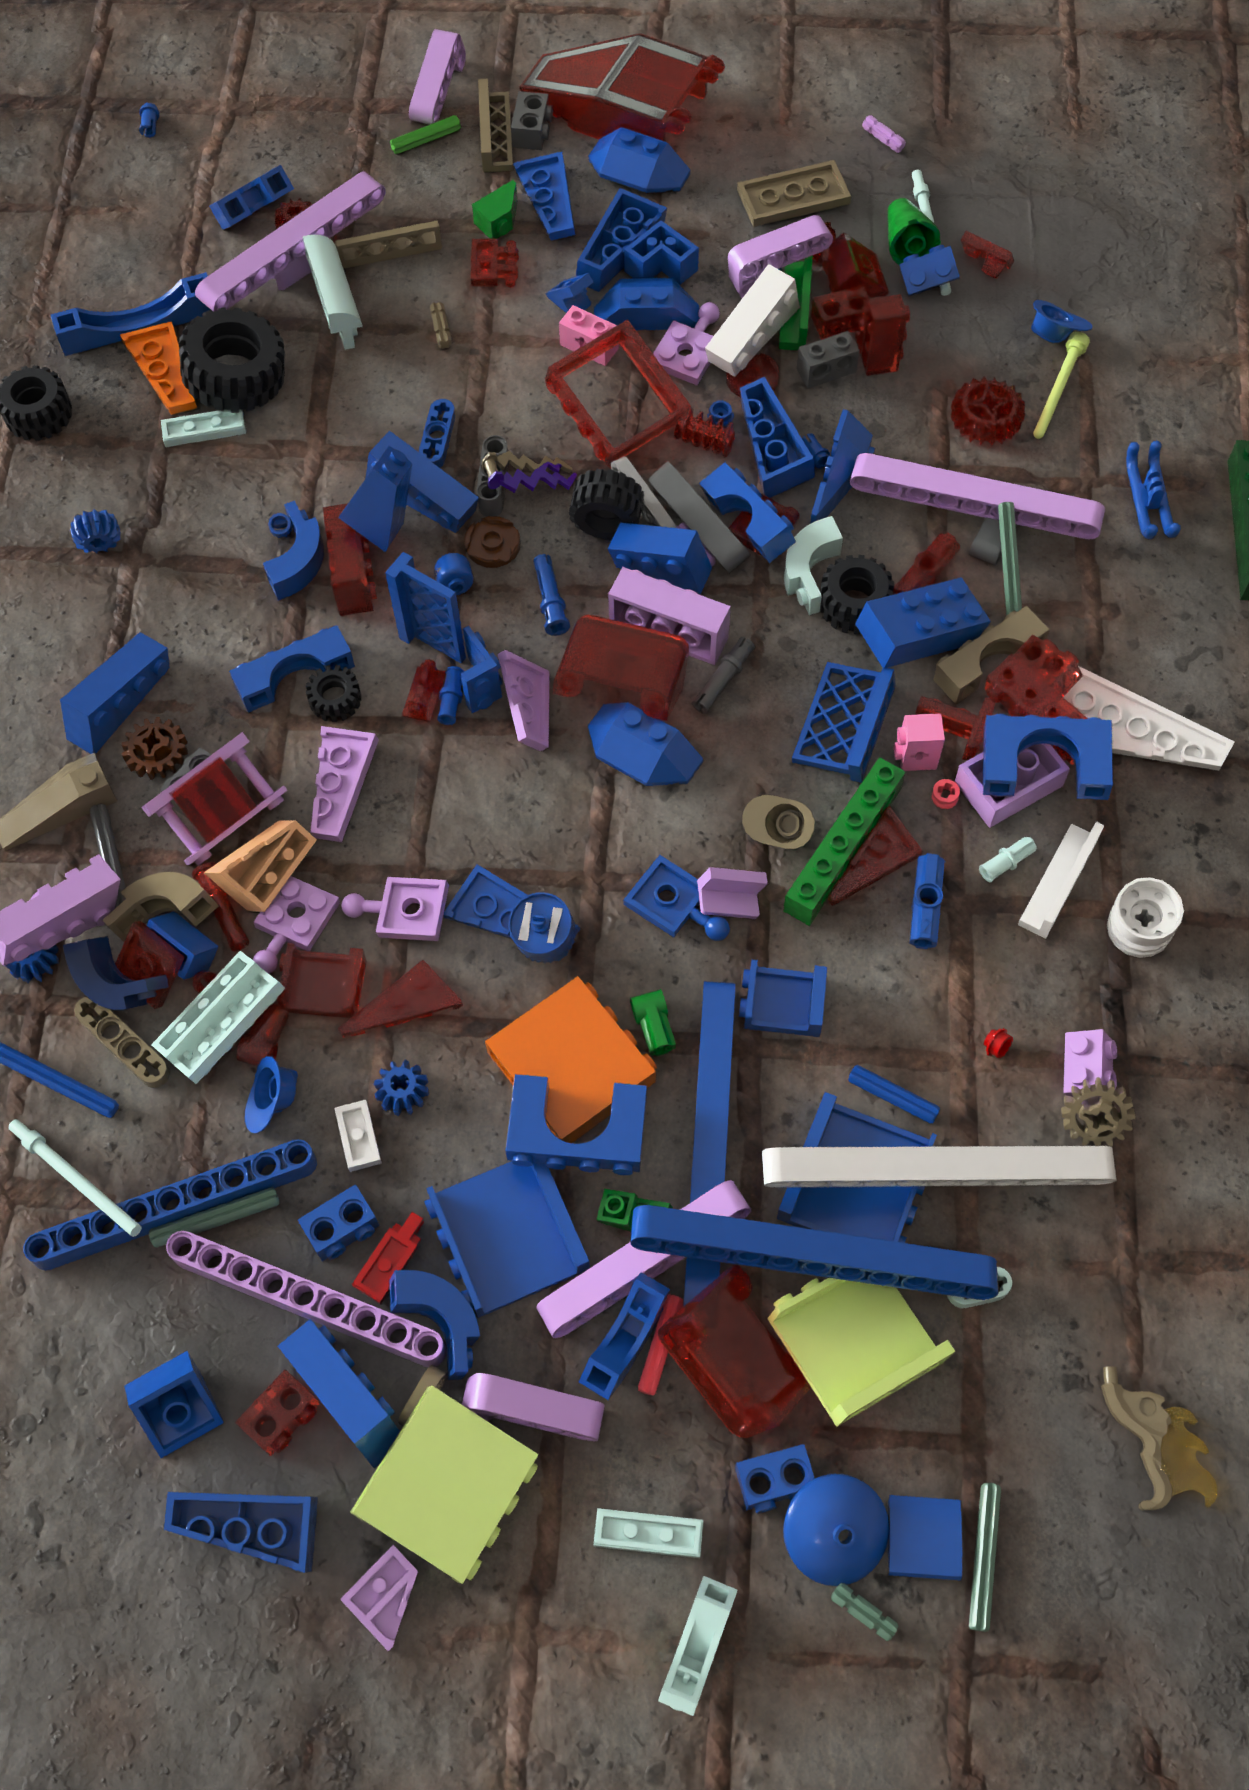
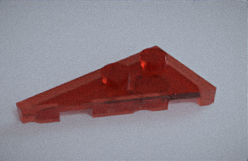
M890 806L884 810L881 819L875 828H872L867 840L861 845L851 860L848 869L834 886L833 892L828 898L832 906L914 861L918 856H922L923 850Z
M422 960L338 1028V1032L342 1037L356 1036L366 1033L365 1030L382 1025H385V1028L410 1022L417 1017H429L433 1015L432 1012L451 1007L454 1010L459 1009L463 1006V1003L432 968Z

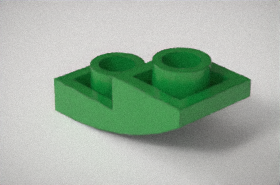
M604 1188L596 1220L600 1223L631 1232L632 1215L635 1207L642 1205L672 1209L673 1207L670 1203L638 1198L635 1193Z

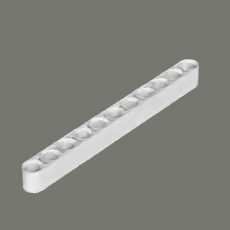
M1110 1146L777 1147L762 1151L764 1186L1102 1185L1117 1181L1113 1148Z

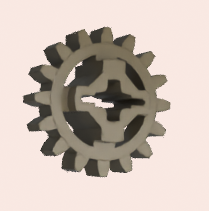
M1097 1077L1095 1084L1090 1085L1084 1079L1082 1089L1073 1085L1071 1087L1073 1097L1065 1095L1063 1098L1065 1107H1061V1114L1065 1118L1063 1119L1065 1130L1071 1129L1070 1135L1073 1140L1081 1136L1083 1146H1086L1090 1141H1094L1095 1146H1101V1142L1106 1141L1112 1147L1113 1138L1117 1137L1122 1141L1125 1139L1123 1129L1127 1131H1132L1133 1129L1131 1120L1135 1119V1111L1132 1108V1098L1126 1097V1090L1123 1086L1115 1090L1114 1080H1110L1106 1085H1102L1100 1077ZM1113 1101L1119 1106L1120 1112H1117V1108L1112 1106ZM1076 1114H1079V1118L1084 1120L1083 1125L1077 1120Z

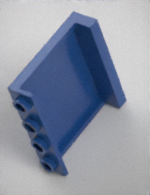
M825 1092L803 1146L936 1147L933 1144L937 1135L932 1133L930 1139L836 1104L837 1096ZM925 1186L787 1187L778 1210L777 1219L800 1228L905 1243L907 1237L902 1236L901 1232L904 1224L911 1226L918 1208L912 1205L915 1194L922 1196Z

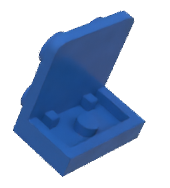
M469 626L463 628L466 652L473 667L461 673L466 706L471 713H474L480 709L488 708L494 701L502 698L500 685L503 684V680L498 673V669L501 666L496 655L493 652L490 654L487 652L485 642L479 632L474 633Z

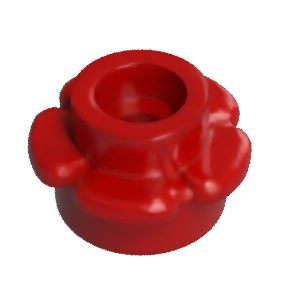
M1005 1028L998 1029L997 1031L995 1029L991 1030L984 1040L987 1055H994L999 1059L1002 1058L1010 1049L1013 1037L1007 1034Z

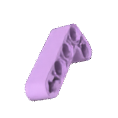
M434 29L409 107V119L411 121L430 125L439 120L454 70L462 71L465 65L466 51L460 34Z
M813 215L734 246L728 253L729 278L740 297L743 298L768 264L779 269L820 253L832 244L833 235L822 218L818 215Z
M476 1373L467 1379L462 1401L463 1406L486 1421L496 1418L587 1441H598L605 1406L598 1401L484 1373Z

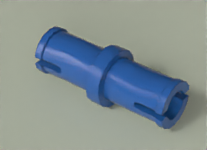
M457 666L447 668L444 687L441 688L439 693L441 703L437 720L444 725L455 724L458 704L461 703L463 693L461 692V673L464 670Z

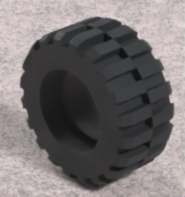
M226 307L218 308V311L212 312V310L204 312L202 317H195L190 322L191 325L188 324L184 328L179 340L182 382L195 399L200 398L202 404L208 407L210 405L215 406L216 410L223 412L224 409L231 410V413H239L240 409H245L248 412L254 410L255 406L259 405V407L267 404L269 402L268 398L272 400L278 394V390L282 388L285 376L284 342L278 330L273 325L270 326V322L264 317L259 318L252 311H248V313L243 312L241 308L226 310ZM225 355H238L251 361L241 365H227L219 363L214 359Z

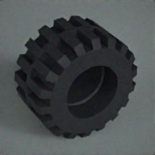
M25 366L21 367L22 370L10 372L11 375L9 377L5 376L2 379L3 384H0V413L9 431H13V434L18 438L22 436L24 440L28 441L31 438H34L35 441H40L43 437L51 438L55 432L57 434L62 431L61 427L67 426L69 423L68 418L72 417V404L58 374L54 371L51 372L46 367L40 369L39 366H32V368Z
M610 469L589 470L585 474H581L575 482L569 509L570 520L572 523H575L577 529L583 530V533L587 535H592L598 539L611 540L620 522L639 524L644 491H642L640 484L635 483V479L627 477L622 472L618 473Z
M847 555L846 560L839 558L835 560V565L830 564L827 567L826 573L824 572L820 590L822 595L820 612L824 613L823 618L826 622L832 621L831 626L835 629L838 627L842 628L844 633L848 634L849 630L854 631V634H860L855 623L865 603L870 600L893 595L894 581H891L892 574L890 571L885 572L886 566L883 563L877 564V559L872 557L865 559V555H859L858 558H853V555ZM857 590L869 597L856 599L847 596L844 592Z

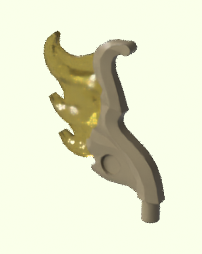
M1103 1367L1104 1384L1101 1385L1110 1413L1119 1424L1140 1438L1143 1443V1450L1140 1456L1151 1479L1155 1493L1151 1500L1140 1502L1138 1504L1141 1511L1161 1509L1169 1503L1172 1496L1188 1490L1197 1491L1204 1495L1206 1500L1205 1506L1209 1508L1217 1498V1485L1210 1472L1205 1470L1196 1460L1195 1455L1197 1450L1205 1455L1209 1453V1450L1199 1437L1190 1433L1184 1427L1185 1421L1193 1425L1198 1421L1195 1416L1187 1409L1181 1407L1163 1409L1161 1404L1165 1402V1398L1159 1394L1150 1391L1131 1392L1123 1389L1122 1385L1118 1384L1117 1367Z

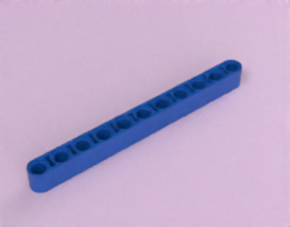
M704 981L690 1203L717 1185L725 1182L735 983ZM686 1258L682 1326L717 1327L720 1262Z
M642 1205L633 1209L631 1245L642 1251L977 1300L992 1299L998 1295L997 1261L995 1258L987 1255L652 1205Z

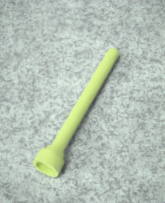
M1076 331L1069 335L1066 342L1067 356L1033 433L1036 439L1044 437L1075 362L1079 356L1086 352L1089 346L1090 339L1082 332Z

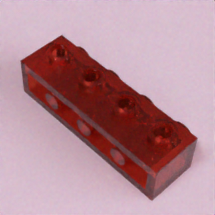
M1012 653L987 676L985 684L987 695L994 702L1002 703L1008 709L1010 716L1025 717L1027 715H1036L1045 718L1067 716L1072 719H1088ZM1051 745L1063 761L1067 760L1072 765L1075 764L1072 757L1065 750Z

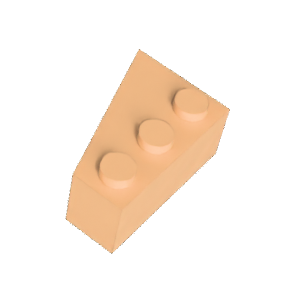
M296 820L277 821L205 871L204 874L247 911L265 912L317 839Z

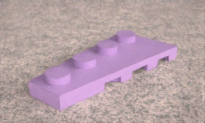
M321 726L322 745L318 753L320 764L319 773L316 774L317 794L313 802L311 834L317 839L342 842L379 739L375 733Z

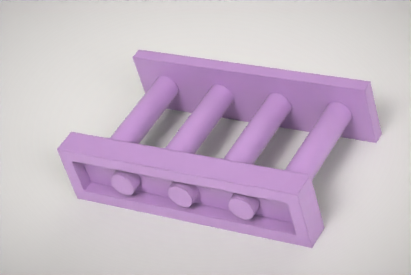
M243 732L141 807L148 817L154 813L158 817L162 816L189 849L192 855L184 860L186 865H190L193 862L197 866L212 856L209 850L266 806L269 810H272L284 801L281 795L287 791L286 787L282 786L273 791L244 754L247 751L243 746L250 741ZM227 758L231 762L235 761L264 798L263 801L251 810L220 772L223 769L219 764ZM203 776L207 780L211 779L240 816L238 820L227 828L196 790L198 787L195 782ZM179 794L183 799L187 798L216 834L213 839L203 846L200 845L172 809L174 806L170 801Z

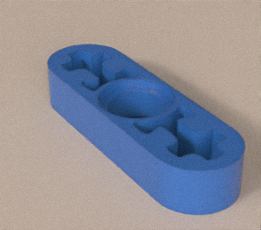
M438 399L431 404L419 448V453L439 468L445 462L455 422L454 405L447 399ZM442 411H446L443 414V421H439V415ZM434 431L445 433L441 438L437 439L430 436ZM432 448H434L436 455H433L432 459H429L432 453Z

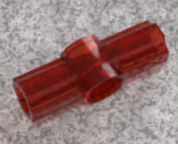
M940 533L924 552H920L916 556L912 567L894 586L893 595L935 584L937 576L960 550V544L956 541V537L949 533Z

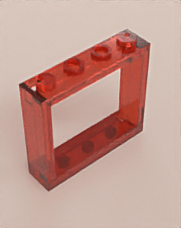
M628 319L549 366L545 376L548 390L552 394H556L561 401L564 412L568 416H572L577 423L580 434L584 438H588L593 445L594 453L598 459L604 460L608 467L611 465V462L630 454L686 419L691 409V405ZM620 344L670 414L616 448H613L563 377Z

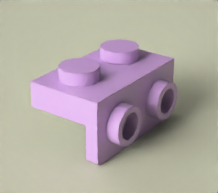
M1103 1029L1065 1033V1095L1073 1097L1071 1091L1073 1085L1082 1089L1084 1079L1090 1085H1094L1097 1077H1100L1102 1085H1106L1110 1080H1114L1116 1089L1117 1079L1113 1071V1059L1117 1058V1046L1115 1041Z

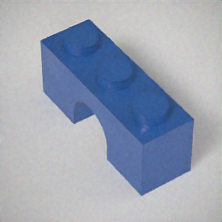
M279 165L216 201L209 207L224 230L251 215L261 207L292 191L294 187L282 166Z

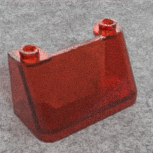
M584 615L576 622L554 678L552 694L564 697L577 696L583 689L584 681L589 680L641 693L640 707L642 711L649 717L667 721L683 691L689 645L683 637L595 615Z
M736 1264L724 1271L669 1318L658 1330V1336L662 1345L724 1425L736 1436L749 1438L778 1427L810 1390L811 1386L790 1353L783 1351L745 1302L752 1294L753 1287L749 1276Z

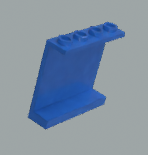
M511 1161L435 1193L433 1186L426 1188L430 1199L424 1201L431 1220L438 1217L442 1229L436 1231L443 1250L449 1247L451 1249L454 1259L448 1261L455 1280L463 1279L466 1290L461 1291V1293L467 1299L472 1309H475L478 1318L590 1269L589 1259L546 1164L533 1163L532 1166L524 1167L517 1166Z

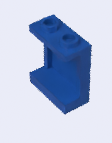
M751 959L750 970L744 969L742 988H748L747 999L741 998L739 1017L745 1018L744 1029L820 1037L823 1024L827 967L815 965L814 972L811 973L758 967V960Z

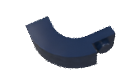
M108 936L63 945L67 966L75 983L91 1001L104 1008L124 1010L147 1005L146 998L157 996L156 990L169 987L167 975L142 980H132L123 975L113 960Z

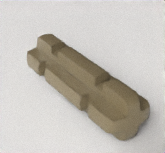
M442 302L432 303L430 310L438 347L440 349L450 348L452 346V339L444 304Z

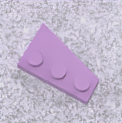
M504 650L497 655L518 742L538 751H543L549 747V671Z

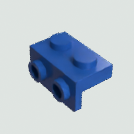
M944 245L935 246L929 249V254L921 257L918 254H913L904 258V263L899 264L908 296L960 279L951 246L946 248Z

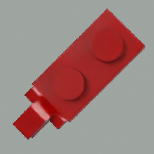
M411 1212L403 1226L395 1223L392 1228L389 1227L352 1286L381 1305L390 1292L389 1279L395 1270H404L418 1249L422 1239L416 1235L424 1224L423 1218Z

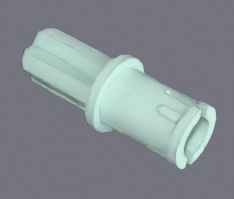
M1024 837L1007 849L1001 848L998 855L979 866L982 877L990 883L1007 870L1016 869L1017 863L1036 851L1037 846L1031 837Z

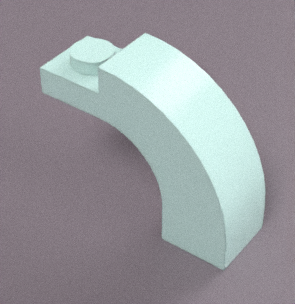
M833 516L820 519L804 527L794 537L796 542L788 548L784 572L786 593L788 596L796 594L799 604L805 606L809 615L820 612L822 599L810 569L824 559L841 554L843 537Z
M703 1576L659 1696V1702L670 1706L674 1710L694 1716L737 1589Z

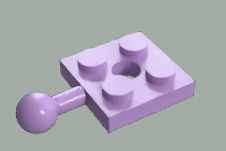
M711 302L704 303L699 309L698 315L700 319L694 328L673 320L649 359V366L698 385L711 364L708 361L705 347L714 336L704 331L709 324H713L718 320L720 312L717 305ZM682 350H689L692 352L691 354L686 356H682L679 354V352Z
M290 876L266 911L260 912L254 921L255 928L274 936L266 950H260L254 955L253 961L270 974L277 968V955L285 942L310 952L339 906V897ZM296 907L305 909V913L301 917L293 918L289 916L290 911Z
M387 877L382 901L365 900L361 895L351 893L344 897L341 907L344 914L351 918L359 917L364 912L379 913L376 934L379 938L438 941L449 884L447 880ZM410 904H420V908L416 913H405L406 908Z

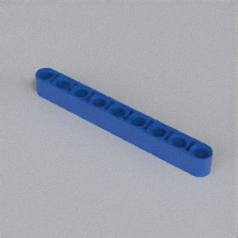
M300 1139L292 1140L117 1203L116 1205L132 1219L135 1218L138 1212L147 1210L144 1220L137 1222L142 1227L137 1236H130L116 1222L111 1232L102 1234L103 1227L107 1223L114 1221L102 1210H98L34 1233L25 1241L23 1253L39 1269L45 1271L52 1270L148 1235L149 1230L270 1187L277 1188L305 1178L315 1171L317 1158L309 1143ZM300 1153L308 1154L304 1162L300 1164L292 1163L296 1155ZM276 1165L273 1173L266 1176L261 1175L265 1166ZM244 1176L243 1182L239 1186H229L233 1178ZM212 1188L208 1197L198 1198V1194L202 1189ZM180 1199L179 1205L175 1209L166 1210V1206L171 1200ZM81 1233V1241L74 1246H70L71 1238ZM49 1245L48 1253L43 1257L37 1258L40 1248Z

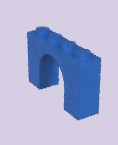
M1006 714L986 715L983 742V795L1014 796L1017 784V757L1030 746L1051 744L1065 750L1074 760L1076 765L1077 799H1109L1113 786L1112 720H1102L1097 717L1072 719L1067 716L1045 718L1036 715H1027L1025 717L1008 716Z
M515 1074L505 1150L508 1161H512L517 1166L524 1167L532 1166L533 1163H542L551 1169H565L566 1166H576L584 1172H598L599 1169H610L618 1175H631L633 1172H640L647 1101L646 1085L614 1083L611 1116L606 1129L592 1141L573 1144L557 1138L546 1124L549 1094L548 1077Z

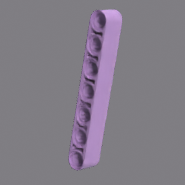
M732 1180L717 1185L680 1209L745 1219L751 1212L750 1206ZM630 1242L542 1299L536 1308L553 1338L563 1337L626 1297L640 1272L653 1279L686 1257L638 1250L632 1247Z

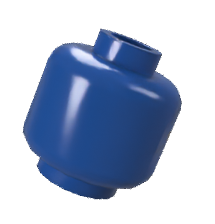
M448 553L437 560L434 566L437 582L455 591L456 595L463 594L471 588L474 576L471 565L464 555Z

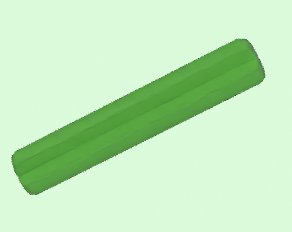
M456 115L394 138L390 141L391 149L394 154L398 155L459 131L461 129L460 121Z

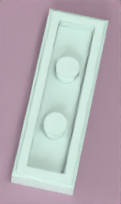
M224 409V412L212 411L161 420L165 447L246 434L244 414L241 409L239 413H231V410Z
M597 1508L593 1546L700 1558L703 1520Z

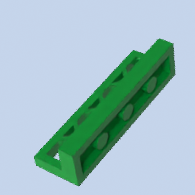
M813 255L804 258V262L797 261L785 266V274L795 279L800 308L780 328L779 349L798 350L799 347L806 345Z

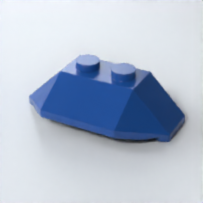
M623 127L600 138L588 156V160L601 178L645 193L665 192L668 190L680 191L691 173L689 167L668 142Z
M673 278L619 279L594 306V315L619 326V331L668 330L673 320L694 328L700 319L698 315L699 304Z
M629 702L603 704L588 724V731L596 758L645 786L674 783L688 784L704 760L678 729Z

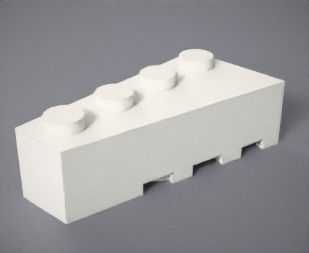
M768 264L705 347L708 361L734 377L740 370H743L756 353L800 308L795 279Z

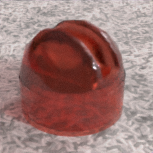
M208 970L198 972L193 977L192 985L194 990L200 994L205 988L200 980L203 978L209 984L217 975Z

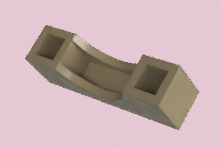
M1025 606L1018 612L1012 611L998 625H991L986 628L981 636L974 641L968 640L951 656H943L936 664L933 681L957 704L978 690L983 675L980 663L985 658L995 654H1009L1023 660L1045 645L1050 629L1028 606Z

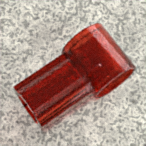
M275 1004L269 1005L256 1019L250 1033L244 1034L240 1040L236 1054L237 1060L257 1067L261 1059L266 1056L276 1059L278 1052L277 1042L289 1017L288 1011Z

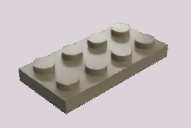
M835 160L737 183L738 194L753 227L851 203V194Z

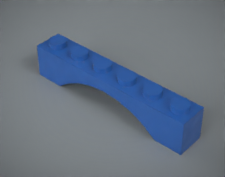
M207 272L183 278L161 297L133 309L98 312L73 308L51 314L55 333L64 355L68 356L122 341L120 334L170 321H172L173 326L191 322L197 316L202 317L204 312L211 309L196 298L195 290L197 285L208 276Z

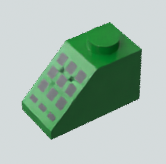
M514 180L472 204L474 224L492 241L506 235L514 227L518 203L516 182Z

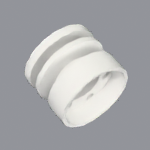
M1151 877L1133 880L1120 891L1109 913L1107 929L1110 939L1118 949L1134 957H1152L1162 952L1170 943L1181 924L1184 913L1182 899L1176 890L1163 880Z

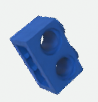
M356 1184L298 1219L299 1224L321 1261L327 1258L332 1260L339 1257L346 1251V1246L356 1240L361 1242L368 1239L375 1233V1229L380 1226ZM353 1211L363 1212V1216L358 1222L350 1223L347 1221L349 1214ZM327 1228L334 1230L330 1239L326 1241L318 1240L319 1233Z
M805 1444L740 1461L735 1465L746 1510L755 1508L757 1514L777 1508L775 1502L789 1499L791 1502L795 1494L805 1484L815 1479ZM790 1467L799 1469L803 1475V1481L797 1485L788 1483L784 1478V1471ZM754 1477H763L769 1484V1491L765 1494H756L750 1488V1480Z

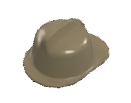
M761 795L753 798L746 805L742 815L744 829L753 840L780 848L796 849L804 846L811 839L815 830V819L812 811L805 804L778 796Z

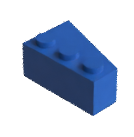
M620 522L608 547V551L617 568L622 569V567L630 570H638L644 575L658 580H666L671 585L685 590L690 589L698 594H701L712 570L711 563L697 530Z

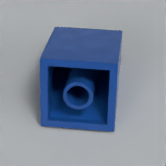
M388 446L338 517L384 552L389 548L404 524L412 462L407 459L404 453Z

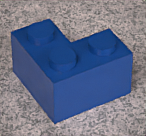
M662 220L624 248V272L632 278H653L662 271L681 285L698 271L699 247Z

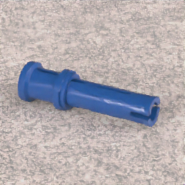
M540 554L534 558L533 562L542 595L540 610L546 619L544 625L545 632L553 636L562 635L570 629V621L565 617L564 612L566 604L558 593L551 556Z

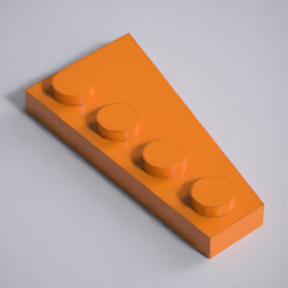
M172 321L120 334L123 344L171 415L197 408L195 398L189 393V390L182 382L179 343Z

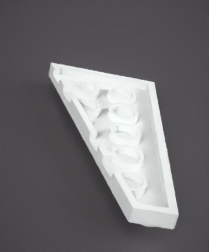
M1070 663L1040 716L1045 718L1067 716L1072 719L1097 717L1102 720H1112V753L1218 771L1235 742L1073 663Z

